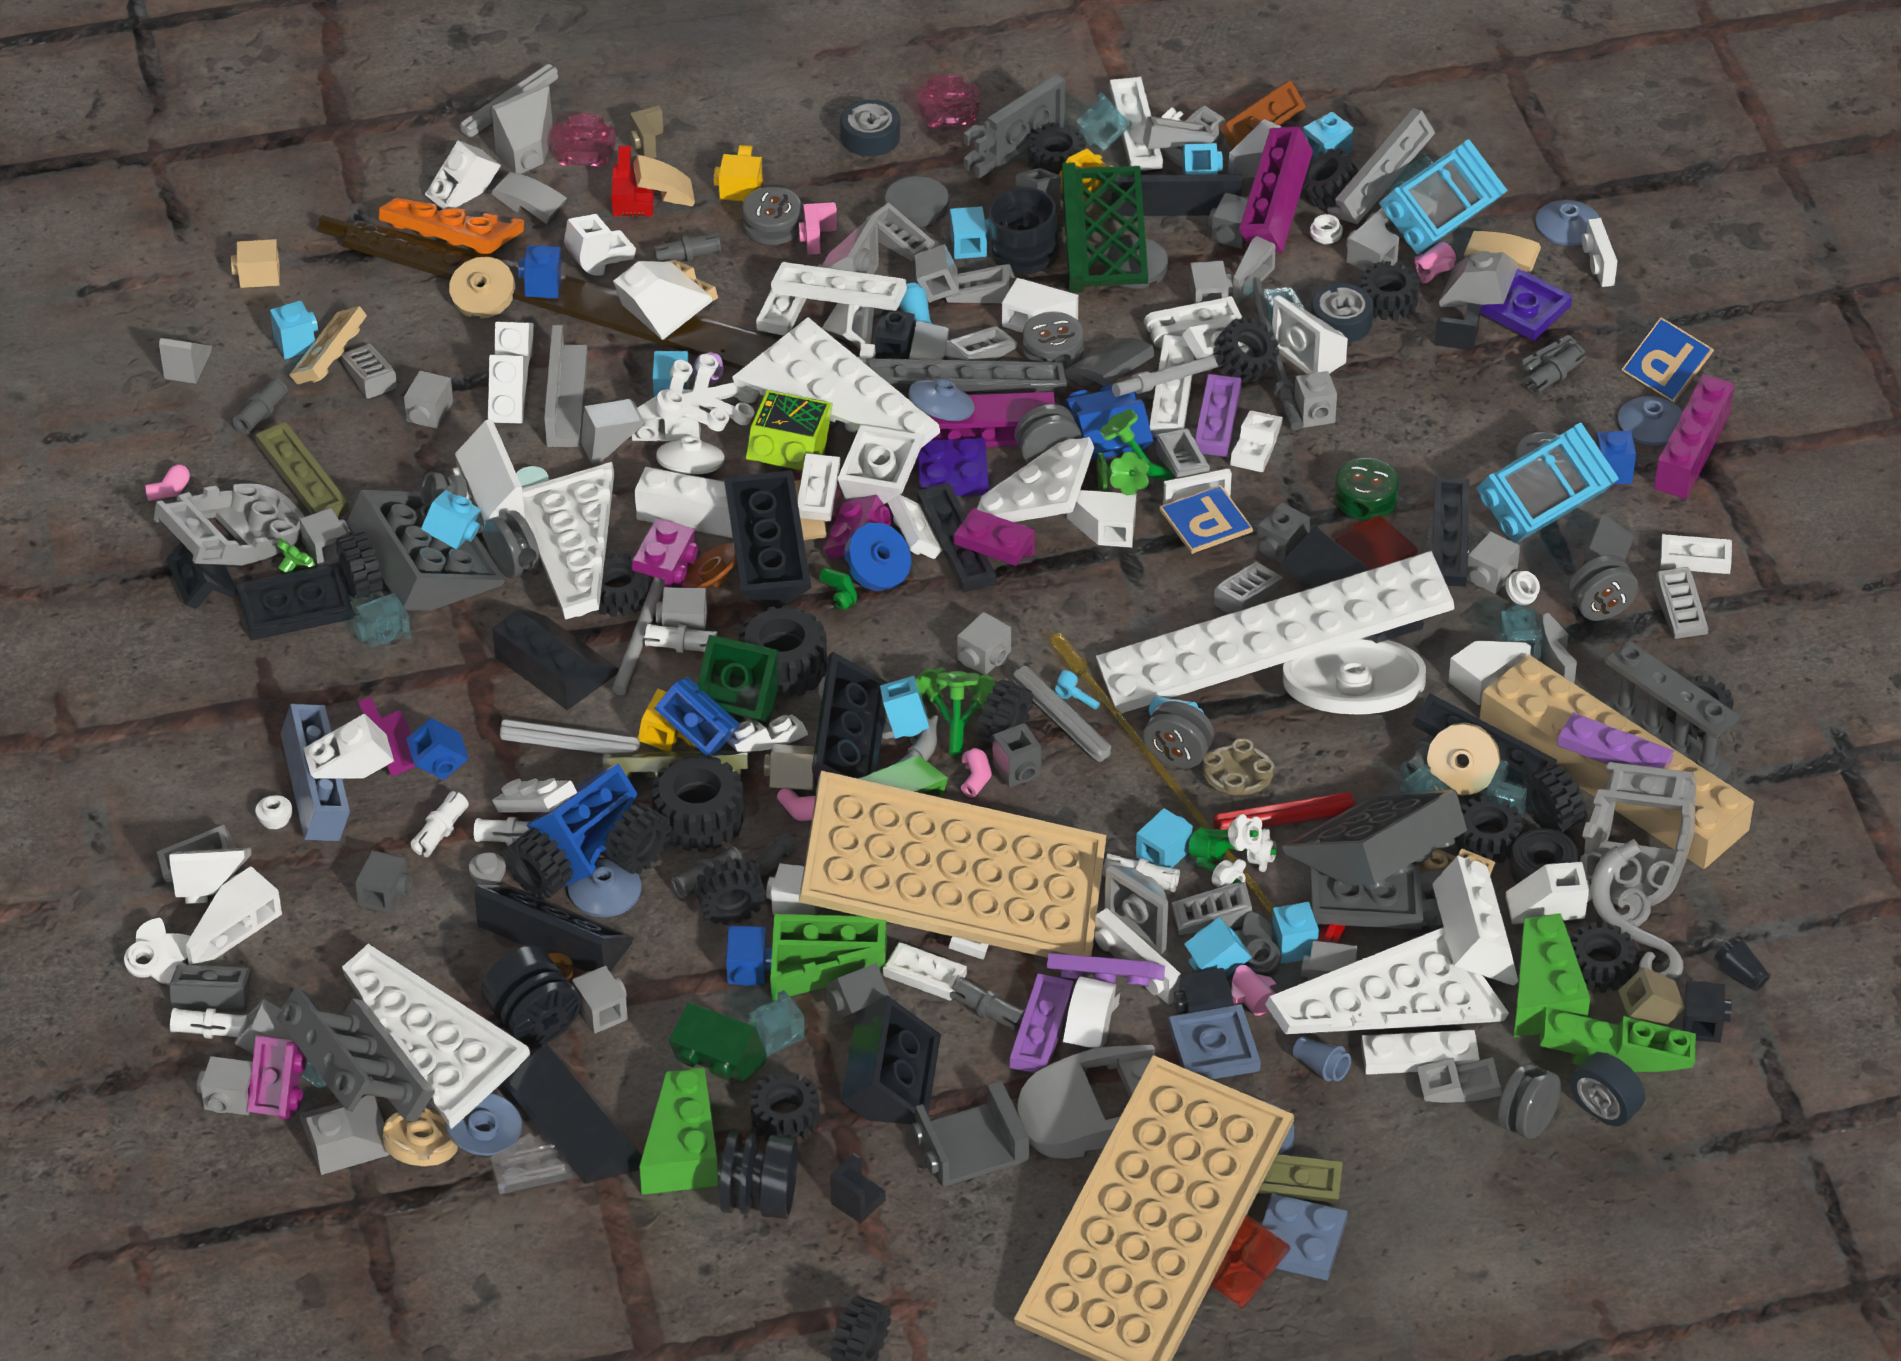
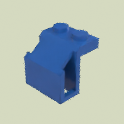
M1113 384L1102 387L1100 389L1101 392L1088 394L1087 390H1082L1068 395L1069 398L1065 400L1062 406L1072 413L1081 431L1082 438L1090 437L1094 445L1090 461L1098 460V452H1103L1104 458L1123 455L1125 452H1134L1128 443H1123L1119 436L1107 441L1100 433L1101 428L1108 424V420L1112 416L1123 413L1130 408L1138 416L1137 421L1130 426L1135 435L1133 439L1142 451L1147 450L1152 444L1153 438L1144 403L1141 399L1136 400L1134 392L1116 397L1112 392Z

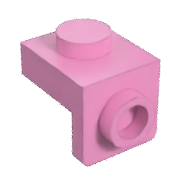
M836 203L804 204V222L798 223L800 242H806L808 255L821 254L820 232L837 230Z

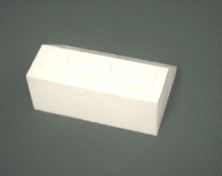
M485 420L455 453L456 468H452V475H459L465 478L467 483L466 498L474 506L482 509L476 521L480 523L477 533H482L486 542L484 528L488 519L496 516L501 518L503 513L510 510L519 512L524 518L525 514L522 485L493 420Z
M645 467L635 488L637 520L653 523L656 518L695 528V531L733 538L724 481Z
M1457 856L1432 883L1453 964L1456 967L1514 986L1518 982L1488 867L1478 861H1471Z

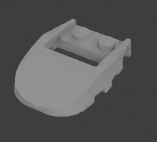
M251 483L234 484L232 491H219L220 489L217 486L204 487L203 494L192 497L190 492L178 495L176 503L165 504L162 500L156 501L153 520L155 522H163L193 554L192 561L195 564L245 565L277 555L282 552L281 548L277 546L280 538L285 539L291 546L298 540L301 534L299 519L304 517L296 505L280 491L265 485ZM216 518L236 540L228 541L208 519Z
M1609 762L1606 769L1611 775L1606 788L1598 789L1593 801L1595 805L1590 822H1585L1582 835L1585 838L1584 855L1581 856L1580 862L1583 864L1588 888L1591 884L1594 869L1600 859L1613 847L1617 846L1620 848L1625 844L1608 841L1616 802L1681 810L1683 817L1675 850L1640 846L1642 851L1627 860L1628 865L1620 870V879L1616 880L1613 878L1610 886V897L1613 906L1619 907L1617 905L1618 898L1628 889H1639L1648 897L1651 906H1654L1665 900L1674 891L1695 833L1696 778L1693 772Z
M1154 1046L1096 1047L1059 1060L1033 1074L1023 1086L1017 1104V1113L1029 1135L1030 1145L1043 1155L1062 1159L1084 1157L1085 1152L1088 1150L1104 1149L1120 1117L1104 1119L1085 1075L1087 1068L1105 1065L1108 1069L1117 1068L1126 1091L1131 1098L1152 1056H1155Z

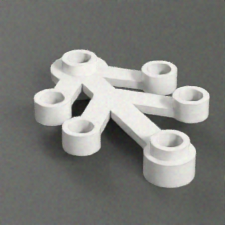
M703 354L695 365L697 374L692 392L682 394L684 382L688 381L693 368L684 360H676L670 369V376L672 378L669 389L658 393L655 400V408L657 413L668 421H676L682 416H687L706 424L714 431H722L729 418L740 425H748L755 412L747 403H754L760 392L748 386L745 389L736 386L734 382L708 388L710 377L718 367V361L709 354ZM735 396L742 402L733 406L721 401V399ZM695 405L703 406L711 411L708 413L695 407Z

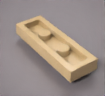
M360 306L339 311L334 315L289 374L296 384L309 381L315 383L328 374L327 368L343 354V347L348 340L358 334L360 331L359 326L367 317Z

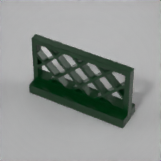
M1062 163V191L1069 292H1082V288L1085 286L1148 284L1140 166L1076 168L1075 163ZM1134 176V185L1126 192L1114 184L1119 177ZM1096 178L1103 185L1092 193L1083 186L1082 179ZM1108 188L1120 197L1111 207L1099 199ZM1125 202L1136 209V213L1129 220L1116 212ZM1093 203L1105 212L1096 221H1093L1085 214V210ZM1110 216L1122 225L1113 235L1101 227ZM1127 230L1138 237V241L1130 249L1118 240ZM1095 231L1107 240L1098 250L1086 241ZM1112 245L1124 253L1115 264L1102 255ZM1087 252L1092 255L1089 259ZM1130 258L1140 266L1141 273L1127 274L1120 267ZM1096 260L1109 268L1103 275L1089 276L1088 268Z

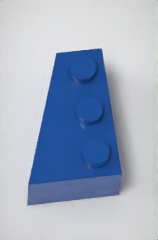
M619 763L590 776L575 788L577 794L551 812H542L526 825L528 829H533V831L535 829L540 830L541 835L544 832L548 834L549 840H555L558 843L556 847L559 850L563 849L566 853L564 859L570 860L571 865L569 868L573 870V874L571 875L572 879L565 886L592 875L596 868L594 863L600 853L607 848L605 847V842L609 839V831L616 828L613 824L616 820L621 821V814L625 810H629L637 795Z

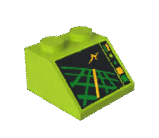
M767 390L751 425L746 459L803 471L806 454L824 455L833 403Z

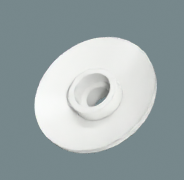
M686 436L681 440L671 441L660 446L656 453V459L661 466L674 472L705 474L713 472L723 465L724 454L718 447L703 442L698 437Z

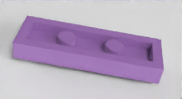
M1208 374L1195 442L1202 454L1228 457L1241 390V378Z
M1574 712L1560 732L1557 744L1560 747L1607 765L1609 762L1663 769H1667L1670 765L1674 751Z
M1048 953L1047 968L1060 971V978L1078 980L1083 974L1094 975L1093 979L1109 983H1115L1116 977L1127 978V984L1137 986H1149L1150 980L1164 981L1165 966L1153 962Z
M1042 974L1037 975L1010 1056V1068L1036 1073L1050 1065L1072 998L1074 981Z

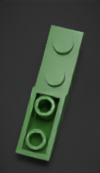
M1545 1008L1541 1016L1540 1046L1571 1053V1064L1581 1065L1589 1055L1596 1052L1609 1053L1619 1058L1634 1072L1673 1071L1692 1068L1695 1064V1033L1623 1016L1619 1025L1550 1008Z

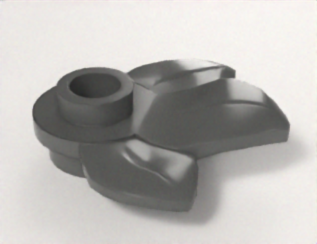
M1251 911L1248 912L1244 919L1243 931H1235L1252 956L1243 965L1250 967L1256 974L1265 975L1278 967L1281 954L1278 946L1272 942L1273 928L1263 916ZM1261 955L1269 956L1268 959L1264 961H1256L1257 958ZM1235 971L1231 973L1227 978L1233 979Z

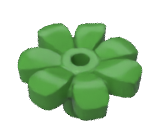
M283 538L278 540L277 546L281 548L285 556L278 567L281 571L287 574L291 573L296 565H303L309 569L315 566L313 558L300 552L298 548L294 545L291 546Z

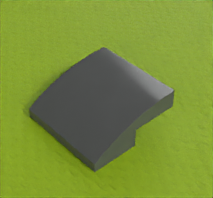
M1133 338L1111 340L1064 369L1065 377L1084 387L1092 382L1107 386L1154 357L1153 345Z

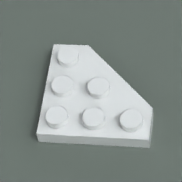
M1090 437L1072 438L1058 442L982 495L977 510L993 514L1011 522L1073 512L1094 450Z

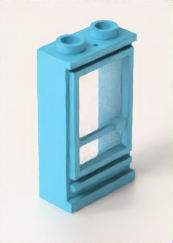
M1468 139L1419 174L1394 189L1379 204L1388 218L1392 220L1404 236L1406 242L1419 255L1490 206L1508 190Z
M1580 422L1494 474L1492 473L1476 489L1480 494L1483 504L1490 508L1498 520L1502 532L1512 542L1517 544L1605 492L1619 478Z

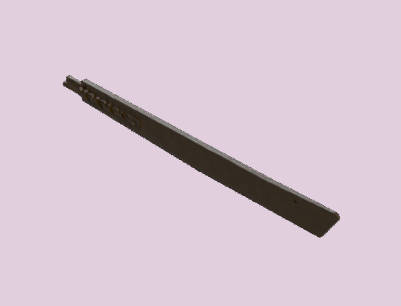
M324 215L319 218L320 224L317 226V232L343 239V244L346 248L450 280L455 270L464 262L474 258L491 257L501 260L509 267L515 280L513 299L681 351H688V353L696 356L709 352L716 353L721 357L724 365L739 370L743 369L778 341L698 315L691 317L662 340L622 305L616 290L561 274L558 299L525 297L524 278H519V263L363 221L349 223ZM486 283L479 284L477 287H482Z

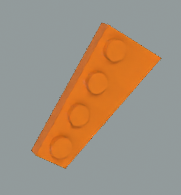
M397 197L379 208V220L391 223L395 228L411 229L425 237H437L447 240L451 245H464L474 248L476 252L482 254L494 252L524 232V220L513 218L511 223L497 221L498 215L484 213L483 217L466 216L465 209L454 207L453 209L437 211L436 204Z

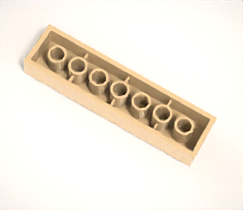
M1531 655L1525 656L1482 691L1480 719L1557 759V767L1560 765L1564 767L1565 773L1569 772L1572 775L1571 781H1576L1580 788L1594 797L1598 789H1605L1611 773L1606 769L1607 764L1557 745L1558 736L1573 712L1674 750L1672 761L1667 769L1693 772L1696 778L1695 833L1687 859L1702 869L1708 867L1749 831L1754 805L1752 799ZM1616 802V812L1675 850L1683 817L1681 810Z

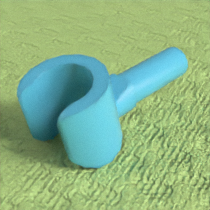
M1063 670L1060 673L1055 687V693L1060 698L1068 699L1072 696L1094 710L1099 707L1100 702L1076 687L1078 678L1074 673Z

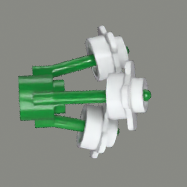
M1240 814L1232 821L1229 830H1211L1203 827L1197 829L1190 838L1189 852L1192 857L1197 858L1196 866L1213 872L1212 884L1220 888L1234 883L1245 882L1243 870L1246 867V863L1242 859L1236 860L1235 863L1229 860H1224L1218 865L1213 863L1223 859L1227 849L1247 852L1248 862L1259 864V871L1265 872L1267 862L1272 863L1275 859L1277 845L1275 841L1270 839L1269 829L1261 830L1262 822L1259 817L1253 816L1249 819L1244 814Z

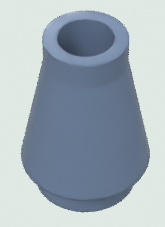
M1301 1037L1293 1048V1056L1305 1063L1326 1081L1342 1080L1351 1065V1056L1346 1053L1342 1046Z

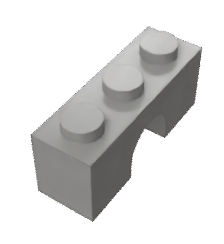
M1410 189L1409 192L1435 226L1437 202ZM1383 208L1379 209L1376 213H1372L1360 228L1353 230L1349 234L1346 241V247L1348 248L1347 263L1365 272L1369 266L1374 268V263L1380 262L1382 266H1385V261H1391V266H1393L1398 260L1399 238H1404V236L1392 220L1388 218Z

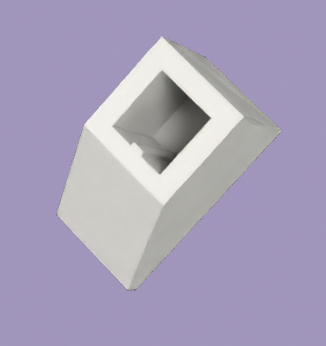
M458 140L425 195L441 209L456 208L484 193L501 165L482 149Z
M1017 278L1002 302V327L1023 333V328L1028 320L1044 312H1062L1078 320L1079 295Z
M683 389L682 394L692 392L693 389ZM657 396L637 408L645 424L632 435V441H676L686 436L700 438L701 422L687 416H682L676 421H668L662 418L655 408ZM695 405V407L702 410V406Z
M1080 490L1074 510L1071 513H1067V519L1097 545L1132 547L1136 519V494L1128 496L1123 493Z
M1474 641L1451 657L1448 682L1476 704L1480 705L1482 691L1525 656L1530 655L1531 646L1522 642Z
M365 713L303 748L309 771L313 778H365L394 762L387 735Z
M1582 862L1544 865L1506 891V901L1511 923L1523 924L1524 918L1561 913L1563 920L1585 919L1589 888Z

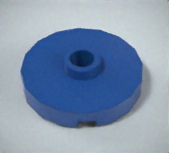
M867 523L855 530L846 541L844 550L845 562L848 560L851 568L849 572L863 587L873 591L892 589L902 583L909 574L912 561L909 546L903 536L893 527L883 523ZM877 551L882 554L883 559L879 557Z

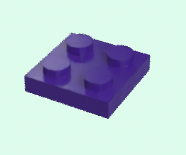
M1518 268L1504 304L1481 305L1480 313L1534 341L1571 307L1572 295Z
M985 438L930 440L920 449L918 454L920 490L950 483L956 496L984 495L989 491Z

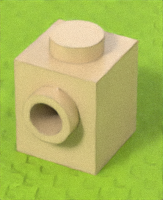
M276 239L237 242V255H231L232 274L239 275L240 288L280 285V262Z

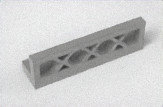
M1413 108L1337 196L1335 199L1336 206L1329 207L1327 210L1330 215L1354 224H1358L1435 134L1422 110Z
M552 325L544 416L547 447H581L588 348L587 345H564L562 325Z

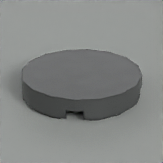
M912 176L892 183L886 190L885 204L889 202L917 227H923L936 223L938 217L942 216V214L944 217L947 214L949 195L946 188L939 181L929 177Z
M1127 237L1119 239V241L1130 249L1138 241V237ZM1145 238L1148 284L1119 286L1129 289H1142L1149 287V283L1156 281L1157 284L1163 280L1168 269V254L1164 247L1154 240ZM1114 245L1104 252V256L1114 264L1124 255ZM1130 258L1120 267L1127 274L1141 273L1140 266ZM1103 265V271L1107 272L1109 268Z

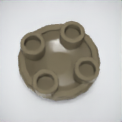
M1240 738L1235 740L1232 745L1206 753L1203 759V776L1209 785L1220 792L1230 795H1249L1261 791L1270 784L1274 777V763L1266 754L1254 748L1252 741Z

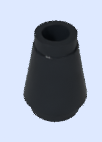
M1735 937L1726 941L1714 957V960L1719 963V969L1753 988L1755 991L1761 989L1771 976L1743 940L1739 942Z

